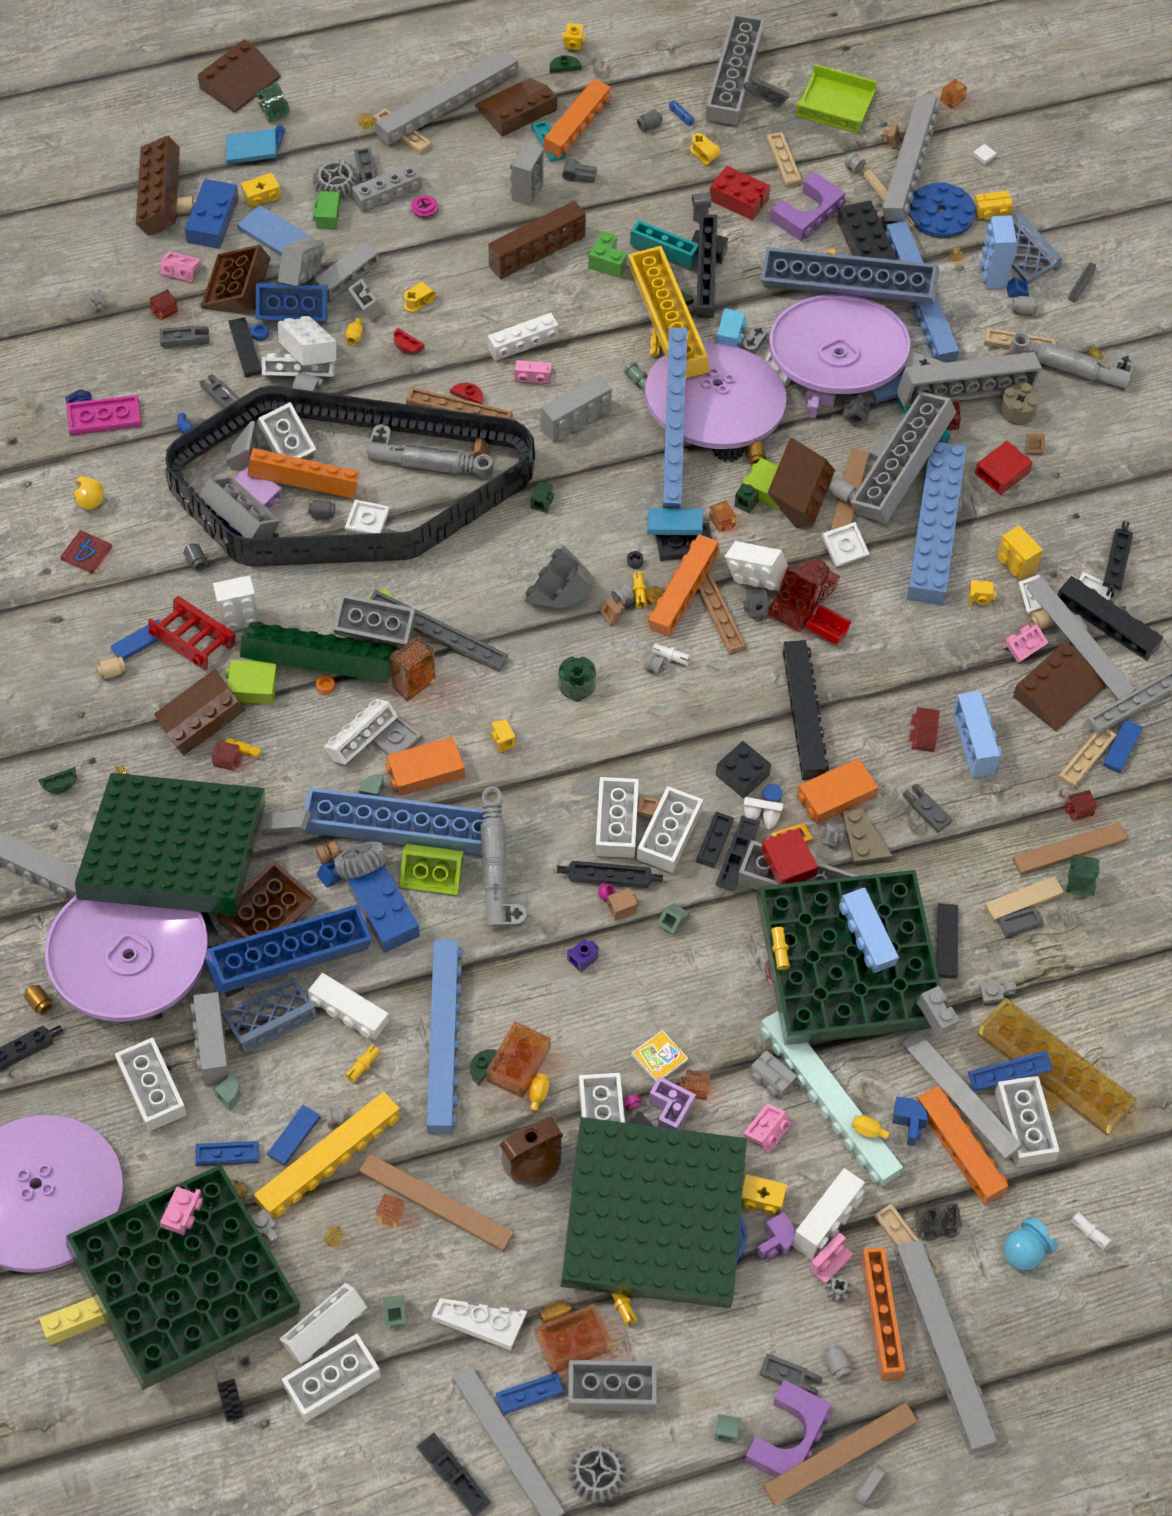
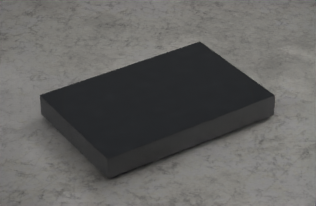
M709 522L703 523L702 536L712 539ZM655 535L660 561L682 559L689 552L691 542L696 540L698 535Z

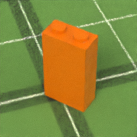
M453 736L387 755V763H385L387 774H391L393 778L390 779L392 788L397 790L399 796L465 778V767Z
M857 758L800 784L797 799L800 804H804L807 815L817 825L841 814L843 810L852 809L877 797L878 786L861 760Z

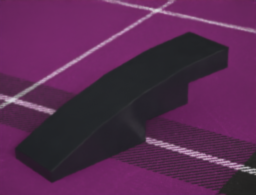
M741 816L738 828L734 833L730 848H728L716 886L735 891L740 868L751 840H755L760 821Z
M434 1432L416 1446L425 1460L472 1516L479 1514L491 1503L465 1467L460 1465L451 1451L447 1450Z

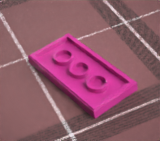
M138 395L67 403L70 435L142 427Z

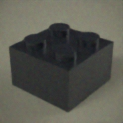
M742 741L717 763L716 776L744 799L770 776L771 763L746 742Z

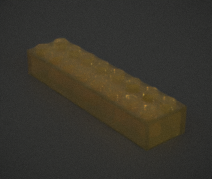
M1005 998L980 1025L978 1036L1009 1060L1048 1050L1053 1071L1035 1075L1039 1077L1040 1084L1106 1136L1115 1129L1132 1109L1137 1098L1009 999Z

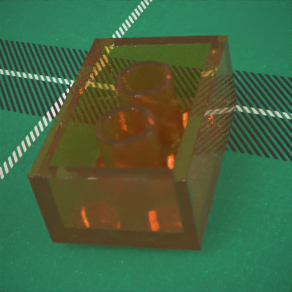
M419 635L409 640L403 648L396 650L391 655L392 687L407 702L436 680L434 649Z
M514 1021L486 1070V1081L523 1098L532 1079L536 1076L551 1049V1038Z
M595 1304L535 1327L536 1340L551 1374L569 1368V1360H589L611 1351V1339Z

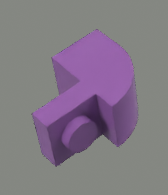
M785 1212L766 1222L765 1231L771 1239L758 1246L757 1255L760 1260L766 1257L768 1259L774 1257L778 1250L784 1257L792 1248L794 1227Z

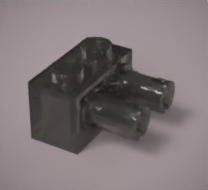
M958 1204L917 1208L914 1220L918 1238L933 1241L938 1237L954 1238L958 1236L963 1227Z

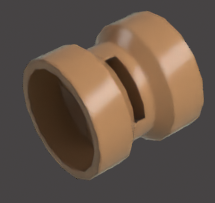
M334 840L328 842L325 846L319 845L315 847L321 865L328 863L329 860H334L340 854Z

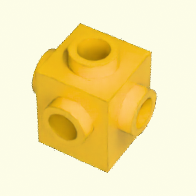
M567 23L566 32L562 34V42H565V49L581 50L582 44H585L586 34H583V24Z

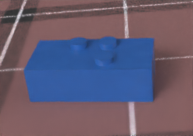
M204 179L185 227L187 243L220 249L239 200L236 184Z
M256 283V319L284 320L287 318L301 319L303 316H309L314 321L328 320V284H301L295 286L287 283Z
M385 865L367 875L348 879L349 891L384 953L420 937L419 925Z

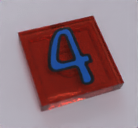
M80 530L60 557L62 561L93 574L111 550L112 544Z

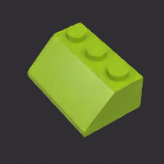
M406 844L402 854L399 888L458 895L463 870L464 851Z

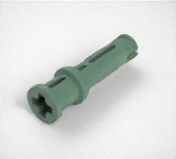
M632 362L627 365L624 373L633 379L635 385L640 386L645 391L647 374L638 368L636 362Z

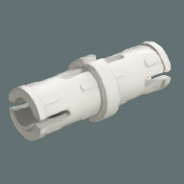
M655 643L653 648L660 651L652 649V652L657 656L665 657L669 662L675 661L685 666L690 662L682 659L690 660V654L677 651L674 647L668 648L658 643Z
M1080 1212L1070 1221L1084 1233L1087 1239L1090 1238L1102 1250L1112 1241L1098 1229V1225L1091 1223Z

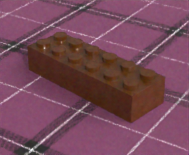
M169 135L145 144L140 149L136 225L147 235L176 224L180 147Z
M574 200L488 243L489 267L499 279H502L567 247L577 240H581L585 237L586 213Z

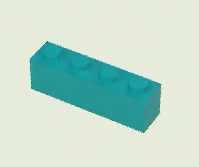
M638 220L630 231V245L647 250L662 246L667 260L688 269H692L698 259V243L641 220Z

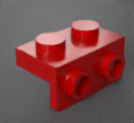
M820 604L815 615L807 621L805 628L837 645L846 637L851 621Z

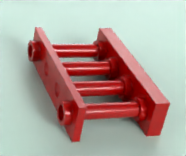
M180 596L173 599V612L160 623L151 618L148 620V633L152 637L157 638L203 670L208 669V656L219 646L224 645L228 649L235 646V632ZM177 617L186 620L173 633L165 628ZM192 626L201 630L188 642L180 638ZM206 636L215 639L202 652L194 647Z

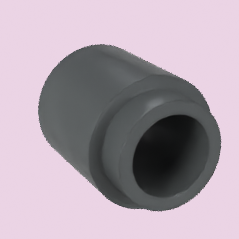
M652 110L640 115V118H637V125L641 131H648L661 125L662 115L660 112Z
M313 500V503H309L308 514H311L312 518H334L335 503Z
M188 544L183 551L187 562L195 571L203 570L207 566V558L200 545Z

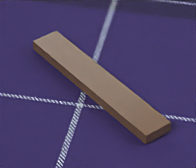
M411 387L406 399V404L509 419L513 416L512 411Z
M852 448L844 481L856 487L857 492L862 484L869 452ZM840 499L838 500L831 530L852 523L855 511L850 502L846 503Z
M708 571L697 591L728 654L731 655L744 651L747 646L710 571Z
M1115 823L1015 855L1012 860L1019 874L1024 875L1126 842L1128 838L1120 823Z

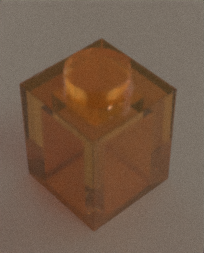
M957 79L952 80L942 88L940 100L953 109L966 98L967 86Z
M727 500L710 506L709 517L719 533L729 531L735 527L736 515Z
M686 1070L685 1077L681 1076L680 1087L696 1094L695 1099L707 1101L711 1074Z
M384 1193L376 1210L377 1221L397 1228L405 1211L404 1200Z

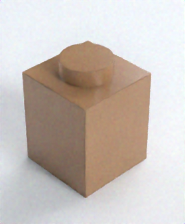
M630 888L608 896L607 906L615 921L637 913L639 901L636 894H632Z

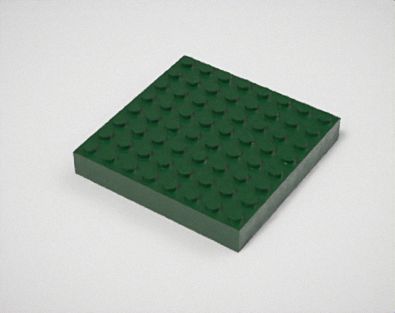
M111 773L75 880L77 899L236 915L265 807L264 788Z
M916 870L759 887L756 898L784 1045L932 1028L917 1002L922 993L937 986L941 988ZM862 888L866 889L899 957L895 966L873 973L871 967H867L864 959L865 955L857 946V938L854 932L849 930L848 919L846 915L841 913L839 908L843 895ZM775 927L784 928L785 941L789 947L787 954L790 968L777 969L776 956L772 950L774 943L771 929Z
M581 1117L560 1287L731 1308L734 1297L747 1138Z
M221 1164L66 1235V1247L142 1390L299 1314L300 1302ZM176 1187L195 1193L196 1189L201 1190L200 1198H203L199 1211L195 1210L193 1214L195 1219L191 1229L187 1228L184 1235L160 1227V1222Z

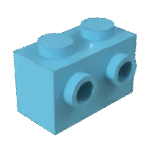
M724 309L716 343L737 347L738 343H742L743 333L741 332L746 329L747 320H744L745 312Z

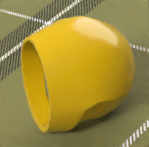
M79 476L75 482L80 488L74 491V500L80 508L93 510L103 501L104 486L92 478Z

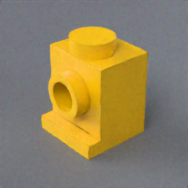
M971 580L968 606H972L973 603L981 605L991 604V600L995 601L996 589H993V582Z
M506 719L498 720L491 724L492 732L490 735L493 742L497 745L498 753L516 746L515 735Z

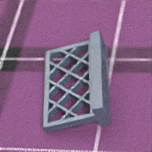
M1022 213L1016 215L1013 225L1018 229V234H1015L1017 243L1011 266L1029 284L1052 269L1058 270L1061 268L1062 257ZM1019 239H1027L1028 245L1018 244ZM1017 249H1026V255L1016 254ZM1029 250L1037 251L1039 253L1038 256H1030ZM1015 258L1025 259L1024 265L1016 264ZM1027 260H1035L1037 265L1029 266L1027 265ZM1039 261L1047 262L1049 265L1047 267H1039ZM1025 270H1033L1035 274L1028 277L1025 274Z
M295 977L222 1013L244 1054L317 1018L313 1003L309 1001ZM292 985L296 988L294 994L284 993L285 989ZM272 995L278 996L276 1003L266 1002L268 997ZM282 997L291 999L289 1006L280 1004ZM295 1000L305 1002L300 1007H293ZM254 1004L260 1005L258 1012L248 1011L250 1006ZM264 1006L273 1008L271 1015L262 1013ZM277 1009L287 1011L286 1014L280 1017L275 1016ZM236 1013L242 1014L239 1021L230 1019V1016ZM246 1015L255 1017L253 1024L244 1023ZM259 1018L268 1019V1023L262 1026L257 1025ZM241 1027L250 1029L248 1033L242 1036L239 1034Z

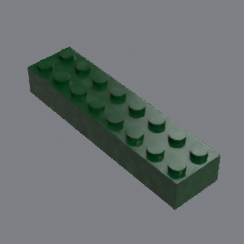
M251 622L241 636V658L385 683L389 681L396 666L397 647H393L390 644H376L369 640L358 641L351 637L341 638L334 634L323 635L318 634L316 631H300L298 628L288 629L280 625H265L262 622Z

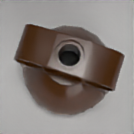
M553 1117L545 1118L531 1126L518 1129L500 1143L504 1170L514 1182L522 1184V1181H525L526 1186L536 1187L546 1184L557 1174L561 1164V1138L563 1134ZM531 1139L537 1141L534 1143H529L526 1140Z

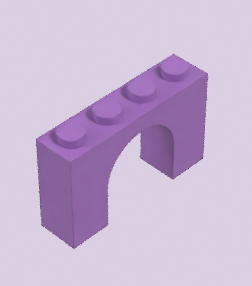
M816 172L804 180L803 193L820 205L818 209L810 212L799 211L784 200H781L771 208L770 221L799 241L809 237L812 231L819 228L827 218H831L834 212L845 204L846 192Z
M783 1380L773 1405L799 1419L805 1430L804 1440L794 1448L781 1449L755 1436L744 1461L774 1478L811 1458L814 1452L811 1447L814 1442H819L823 1434L820 1428L823 1423L828 1424L833 1413L829 1411L831 1403L786 1380Z

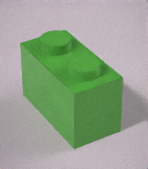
M319 191L318 198H315V208L317 209L313 211V221H316L317 228L337 229L340 193Z

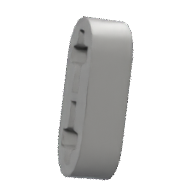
M760 325L754 326L745 337L742 349L755 354L766 339L767 331L765 327Z
M877 1465L854 1499L864 1506L883 1480L887 1471Z

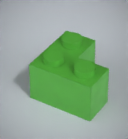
M601 230L589 253L588 268L621 278L626 268L627 253L617 250V235Z

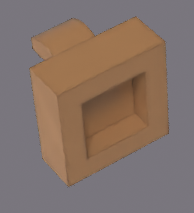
M891 124L890 130H883L881 136L885 137L883 142L886 144L890 143L891 148H898L901 139L898 124Z
M1026 434L1025 452L1044 453L1045 435Z
M476 438L475 444L471 446L474 452L469 455L475 458L481 454L490 456L491 446L484 439Z
M612 598L607 599L601 609V614L609 625H613L622 616L621 610H624L625 607L622 603L616 604Z
M642 795L637 815L652 819L660 799Z

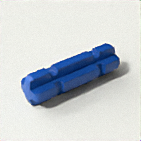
M676 100L669 103V108L688 126L694 123V117L679 105Z
M283 125L276 126L277 153L285 133Z

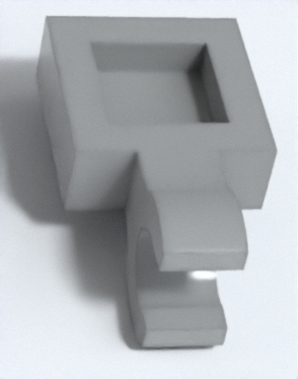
M999 980L979 984L983 1005L1003 1002V996L1015 995V990H1017L1015 982H1008L1002 986Z
M264 1209L251 1217L262 1237L265 1236L272 1247L280 1242L278 1235L274 1231L277 1228L276 1223Z

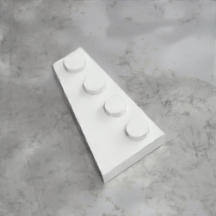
M440 1298L431 1316V1320L511 1351L527 1316V1311H510L509 1308L500 1307V1309L487 1307L488 1305H469L463 1301Z

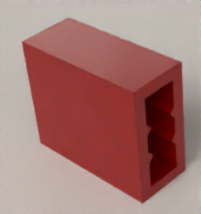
M1005 441L977 463L975 475L1001 496L1030 473L1033 462L1028 456L1020 452L1015 445Z
M799 828L787 830L781 835L770 836L762 841L761 851L778 885L803 882L817 877L818 865Z

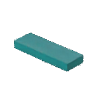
M547 120L531 124V129L541 147H543L544 137L551 130ZM544 151L550 163L566 158L565 153L558 158Z

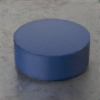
M264 324L254 325L251 328L252 338L256 341L266 340L269 336L268 327Z
M775 784L767 785L763 790V799L779 803L782 799V789Z

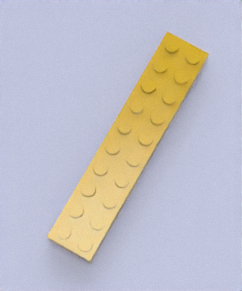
M662 246L628 254L631 273L667 361L669 328H687L686 378L710 372L708 355Z

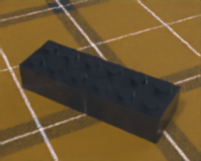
M871 200L839 207L837 222L852 256L898 260Z

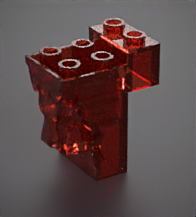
M818 558L808 559L802 566H788L777 597L772 601L768 615L800 632L812 617L814 609L835 591L840 576L830 571V567Z

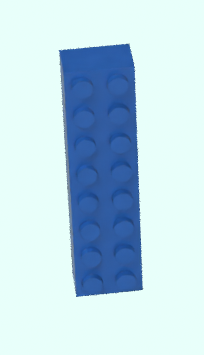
M357 904L208 948L205 961L218 994L366 950L372 941V937Z

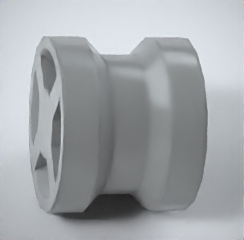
M856 152L851 153L845 161V166L851 168L855 174L859 173L866 164V160L859 158Z
M625 583L619 589H614L611 592L616 604L622 603L624 606L626 601L634 599L632 589Z
M651 652L647 657L644 669L652 670L655 674L659 675L664 667L666 658L658 657L655 653Z
M343 1105L334 1109L326 1107L328 1128L344 1123Z

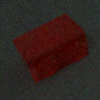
M917 707L916 714L911 716L910 725L914 726V729L910 730L909 741L912 742L911 749L935 751L940 710Z

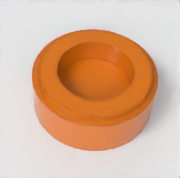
M327 675L319 677L316 680L317 691L322 695L331 694L335 689L334 679Z

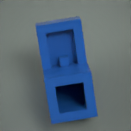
M897 1096L892 1123L909 1126L906 1145L915 1146L916 1140L921 1138L922 1128L926 1127L927 1112L918 1101Z

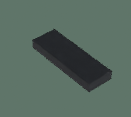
M715 812L696 858L697 863L715 868L733 824L734 817Z

